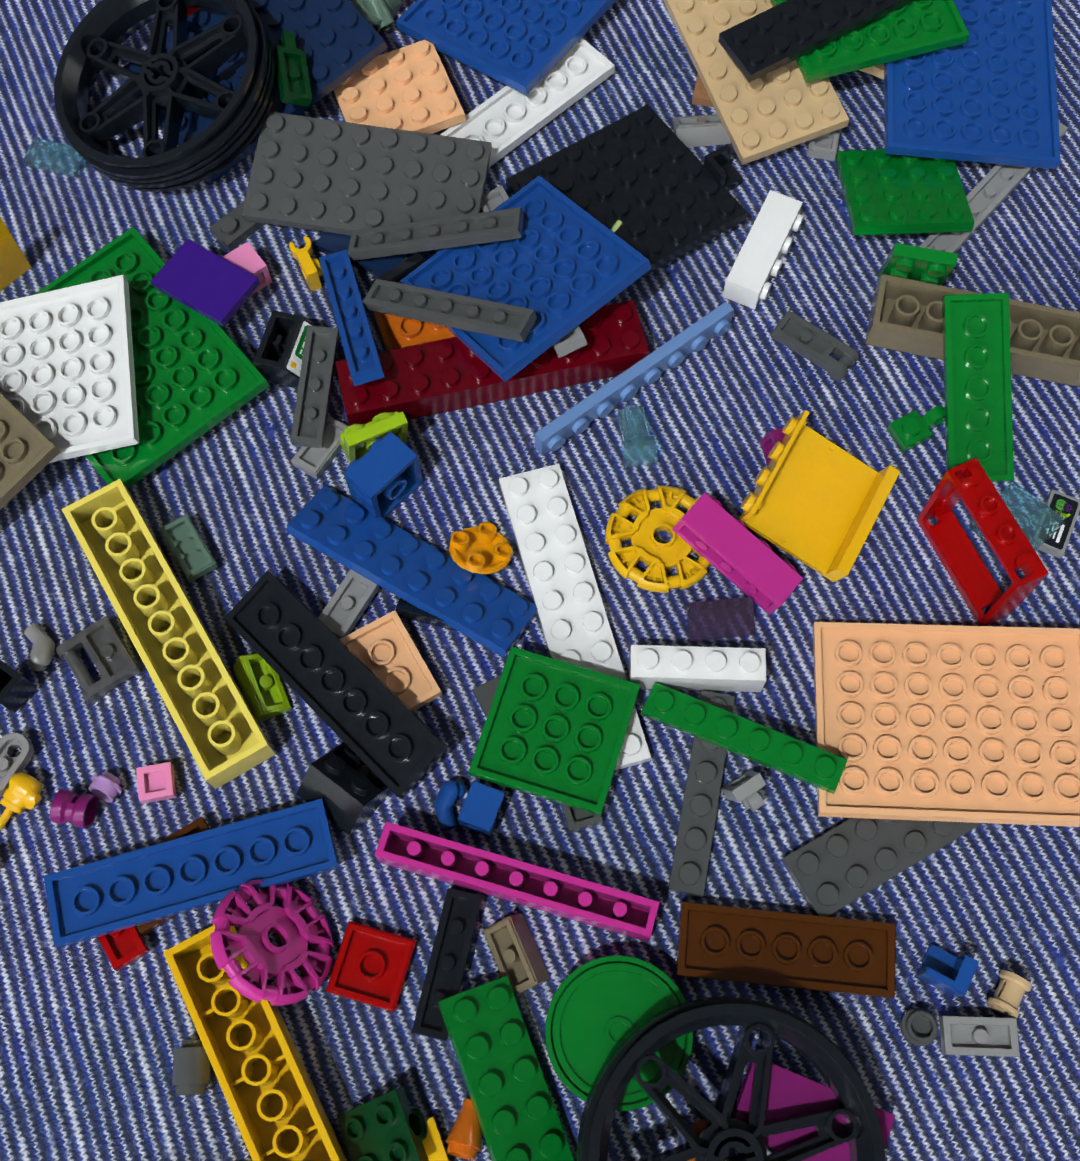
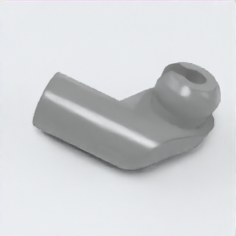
M33 623L24 631L25 636L33 643L27 663L30 669L42 671L52 660L55 643L37 623Z

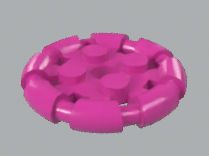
M264 879L252 880L241 884L238 891H230L222 899L214 913L212 924L215 925V931L210 934V944L214 960L219 970L224 969L231 980L228 983L250 1000L258 1003L262 999L268 1000L272 1006L297 1003L306 999L310 990L316 991L322 985L331 968L333 959L329 954L330 949L333 948V938L328 921L324 914L320 915L313 905L315 902L297 887L286 883L284 885H272L263 890H255L254 886L264 883L262 881ZM275 898L279 899L282 907L273 905ZM246 903L252 904L255 909L251 911ZM300 914L304 916V918L309 924H306L305 920L302 918ZM230 926L239 927L237 933L230 932ZM268 932H274L280 937L281 947L274 946L269 941ZM308 944H311V947L315 949V952L309 950L307 951ZM241 954L249 965L244 970L236 960ZM297 968L302 972V979L295 971ZM275 977V986L268 985L267 980Z

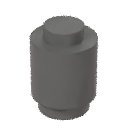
M200 1039L182 1040L181 1048H174L172 1086H176L175 1096L206 1094V1084H210L211 1063Z

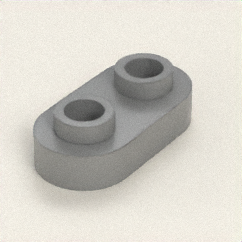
M9 733L0 739V797L4 795L8 788L11 776L15 773L23 772L33 756L34 749L31 741L19 733ZM21 748L20 754L17 757H13V751Z

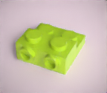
M398 411L383 412L373 417L369 423L353 424L344 429L343 433L339 434L340 445L349 464L357 458H362L378 438H384L389 432H392L404 444L407 443L408 421L403 411L399 413Z

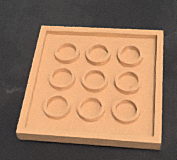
M426 40L418 41L375 57L333 90L344 120L349 123L433 134L467 122L463 108L435 46Z

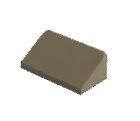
M523 914L510 915L483 930L501 976H508L514 996L550 979Z

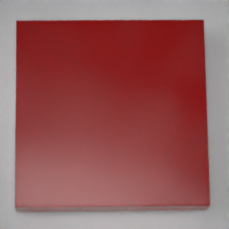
M349 921L326 992L395 1013L417 941Z

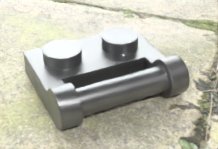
M106 617L64 641L56 648L60 659L66 660L83 688L82 695L88 704L101 700L107 692L140 672L139 667ZM83 647L103 677L96 683L77 654L79 649Z

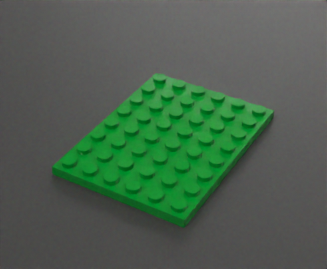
M134 227L35 293L40 294L119 275H124L128 280L139 444L85 455L107 484L121 479L127 489L269 387L263 375L217 323L152 286L150 281L165 265V262Z

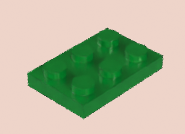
M895 243L879 270L877 282H879L881 274L941 285L955 268L958 254Z

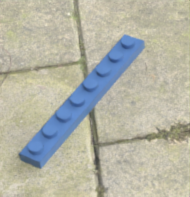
M724 302L534 433L536 450L542 456L549 451H557L564 445L566 439L574 434L579 435L583 433L592 421L598 417H606L615 405L623 400L628 401L633 398L638 389L646 384L651 385L656 382L661 374L670 367L672 369L678 367L687 355L693 351H701L708 341L716 335H724L732 325L734 309L727 302Z

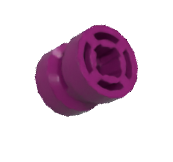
M60 789L53 798L50 819L54 823L63 825L67 822H73L75 827L88 829L93 824L97 814L98 798L87 793L78 796L72 790Z

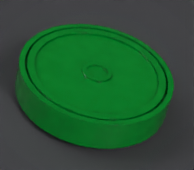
M629 956L601 957L589 961L574 970L555 992L548 1009L545 1026L546 1046L550 1062L566 1088L579 1099L586 1102L598 1072L617 1045L632 1030L650 1017L669 1007L686 1002L681 991L671 978L659 968L646 961ZM693 1032L674 1039L655 1052L680 1077L683 1075L689 1062L693 1044ZM653 1060L645 1061L640 1067L642 1080L649 1081L655 1077L657 1072L655 1062ZM632 1077L619 1101L616 1111L640 1109L653 1102ZM668 1084L662 1093L666 1095L672 1087Z

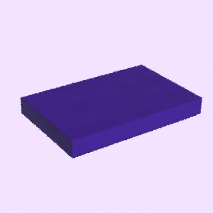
M189 239L182 244L150 281L155 289L222 327L229 322L260 285L258 277Z

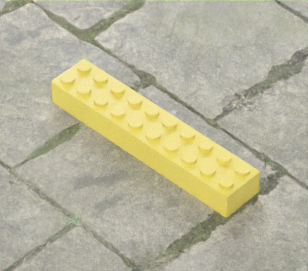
M121 479L61 509L205 780L214 789H217L276 755L136 502Z

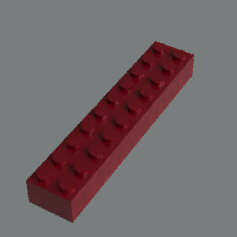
M634 300L603 306L583 321L579 327L585 336L587 345L560 358L554 347L551 346L506 382L497 376L457 337L379 352L378 356L385 377L355 387L347 360L335 361L349 426L369 423L373 417L383 412L398 411L399 413L403 411L406 419L412 420L616 377L649 355V349Z

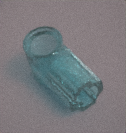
M637 404L625 406V408L618 411L617 415L622 435L621 448L625 468L657 464L656 443L654 437L650 436L644 407L637 406Z

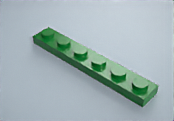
M657 682L654 683L641 711L645 717L832 794L836 791L847 763L845 758Z

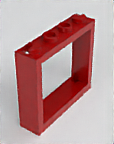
M977 458L947 470L916 520L980 626H987L1009 616L1049 572ZM959 499L964 503L1012 581V585L1004 594H1002L952 512ZM936 518L938 524L931 526L928 519ZM1020 568L1025 574L1021 580L1015 572ZM989 606V611L984 614L982 609Z

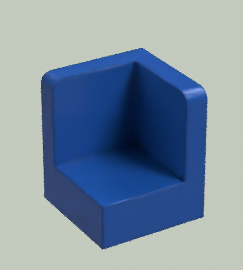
M473 781L457 819L459 826L492 838L496 827L495 819L503 802L504 793Z
M930 945L916 977L955 998L964 996L967 993L979 961L968 955L956 957L935 945Z

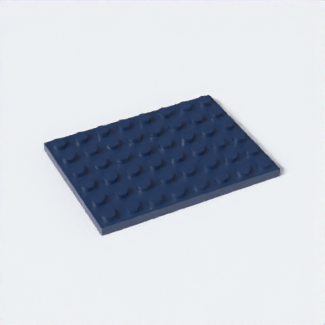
M248 0L264 22L270 34L274 51L276 45H279L278 40L281 39L282 31L287 30L294 32L296 48L305 51L312 93V101L309 107L282 103L277 79L276 93L270 112L302 115L388 48L385 40L349 0ZM213 8L198 9L187 18L188 40L222 22L229 15ZM173 29L167 33L165 53L170 54L173 48ZM247 47L240 49L207 78L236 92L246 68L248 59ZM129 62L123 68L139 75L142 65ZM192 86L189 96L215 104L216 97ZM162 107L159 111V122L165 128L167 108ZM184 110L177 145L180 146L197 136L216 118ZM260 131L249 146L233 162L218 173L205 179L206 182L211 185L254 152L257 147Z

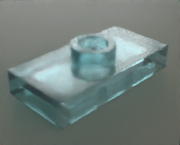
M38 138L33 139L23 159L28 167L75 178L80 177L87 163L72 146Z

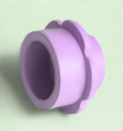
M103 772L102 775H93L91 777L93 782L88 789L100 800L111 803L116 796L121 795L122 789L119 786L121 781L113 774Z

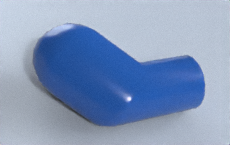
M449 780L443 783L434 800V808L441 831H448L457 827L452 807L455 801L464 797L466 793L464 783L459 780Z

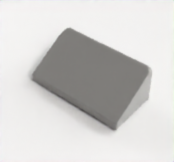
M718 114L672 118L674 133L688 148L731 144Z

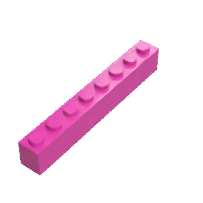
M385 822L374 855L379 863L645 942H648L651 938L660 903L659 901L390 822Z

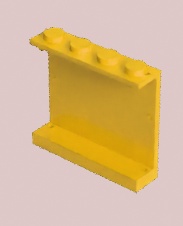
M805 410L796 418L791 416L784 425L782 432L786 435L782 442L778 441L768 455L771 459L768 467L764 466L756 476L754 483L757 484V487L753 493L750 492L743 500L740 508L744 511L739 520L748 528L830 581L836 582L848 576L900 471L891 465L879 472L875 471L806 426L807 422L805 420L810 412Z

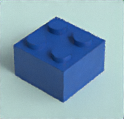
M389 432L384 438H378L362 458H357L349 464L344 473L352 500L368 510L375 518L382 517L385 519L423 484L418 455L392 432Z

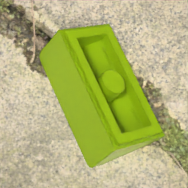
M258 653L239 656L233 665V670L243 697L257 722H263L291 710L292 707L283 683L275 670Z

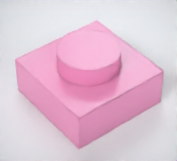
M171 762L136 768L138 796L142 804L177 798L174 765Z

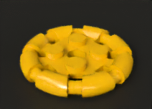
M657 485L656 489L651 490L642 488L626 496L618 504L619 508L616 513H611L605 530V544L609 545L610 549L608 556L616 571L625 580L630 578L638 583V588L657 593H668L669 589L674 588L684 590L704 578L708 573L706 569L711 563L672 530L685 515V513L677 508L681 505L689 510L699 498L695 500L687 495L686 490L666 485ZM658 501L661 508L650 510L649 503ZM629 515L637 517L634 523L627 520ZM658 531H666L672 539L668 543H659L655 540L654 534ZM630 539V547L622 548L621 542ZM692 551L698 554L699 558L697 561L689 558ZM639 561L648 565L645 572L636 568ZM676 568L677 575L666 576L665 571H671Z

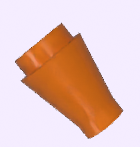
M464 1099L462 1108L445 1142L448 1143V1154L475 1161L477 1152L482 1151V1130L471 1099Z

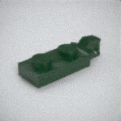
M283 30L281 39L278 40L279 45L275 47V63L281 102L309 107L312 101V93L305 51L296 48L294 32Z

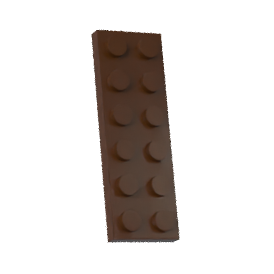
M681 902L676 976L893 999L895 998V924Z

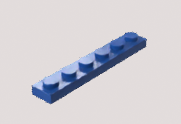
M347 249L319 257L354 387L384 378L381 362Z

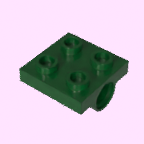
M403 1087L394 1089L337 1116L351 1161H429L422 1143L428 1134L426 1118L419 1108L409 1106Z

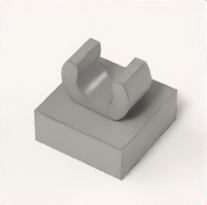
M748 770L723 786L721 790L727 800L737 803L742 802L746 810L751 809L754 812L765 804L757 791L767 784L759 772Z

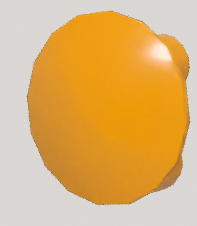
M482 522L479 526L453 532L449 545V552L453 561L461 568L478 574H490L502 570L510 562L513 553L508 540L497 532L496 526L490 522Z

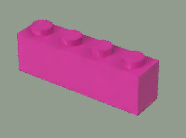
M705 492L672 529L769 615L786 601L803 580V577L797 573L792 564L783 561L772 551L768 543L754 536L741 520L731 516L723 509L722 504L717 499L708 496Z

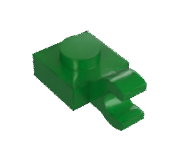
M938 405L922 417L914 410L889 423L887 429L903 453L931 439L933 434L930 430L944 423L942 418L945 417V410L942 405Z

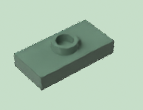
M188 514L159 528L189 583L218 568Z

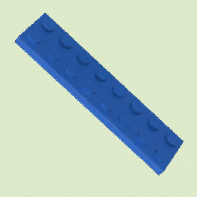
M325 485L287 524V533L415 607L444 620L441 622L502 657L507 655L511 646L513 647L537 615L538 608L536 604L483 574L472 573L461 568L453 561L451 556L382 517L375 518L364 507Z
M323 799L306 802L45 875L44 881L54 946L58 948L216 904L221 902L230 891L236 892L241 884L252 880L264 879L262 880L264 883L254 886L255 890H263L272 885H282L338 869L339 863Z

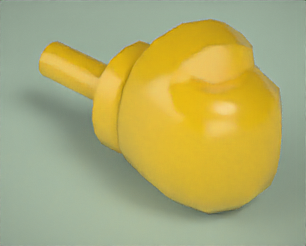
M18 772L11 776L9 786L0 801V804L6 807L0 816V830H3L13 812L22 814L25 808L32 810L42 800L40 795L42 783L33 776L23 772Z

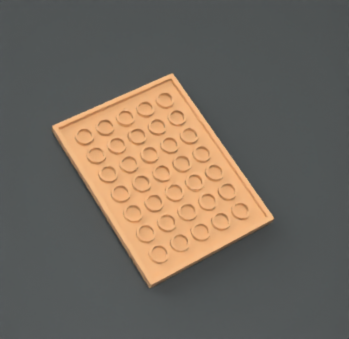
M814 622L816 747L847 759L834 794L817 788L818 817L1080 827V629Z

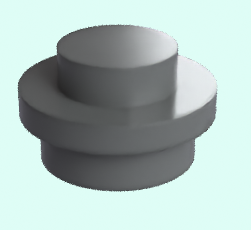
M913 1008L908 1010L901 1018L900 1029L902 1035L912 1045L926 1046L935 1040L938 1034V1024L935 1017L929 1011L923 1008Z

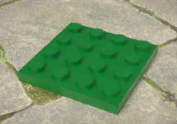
M885 149L837 151L835 162L853 235L972 232L974 219L954 160L885 154Z
M511 646L468 772L469 775L601 816L640 684Z

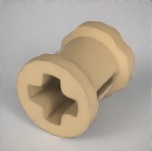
M1001 970L999 973L1001 978L994 996L989 997L986 1004L1006 1017L1017 1019L1019 1016V1005L1025 992L1031 991L1032 984L1013 972Z

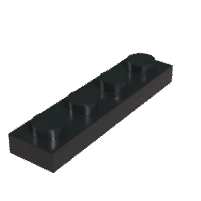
M451 888L447 889L412 1033L448 1042L449 1034L438 1002L460 993L483 899L482 896Z

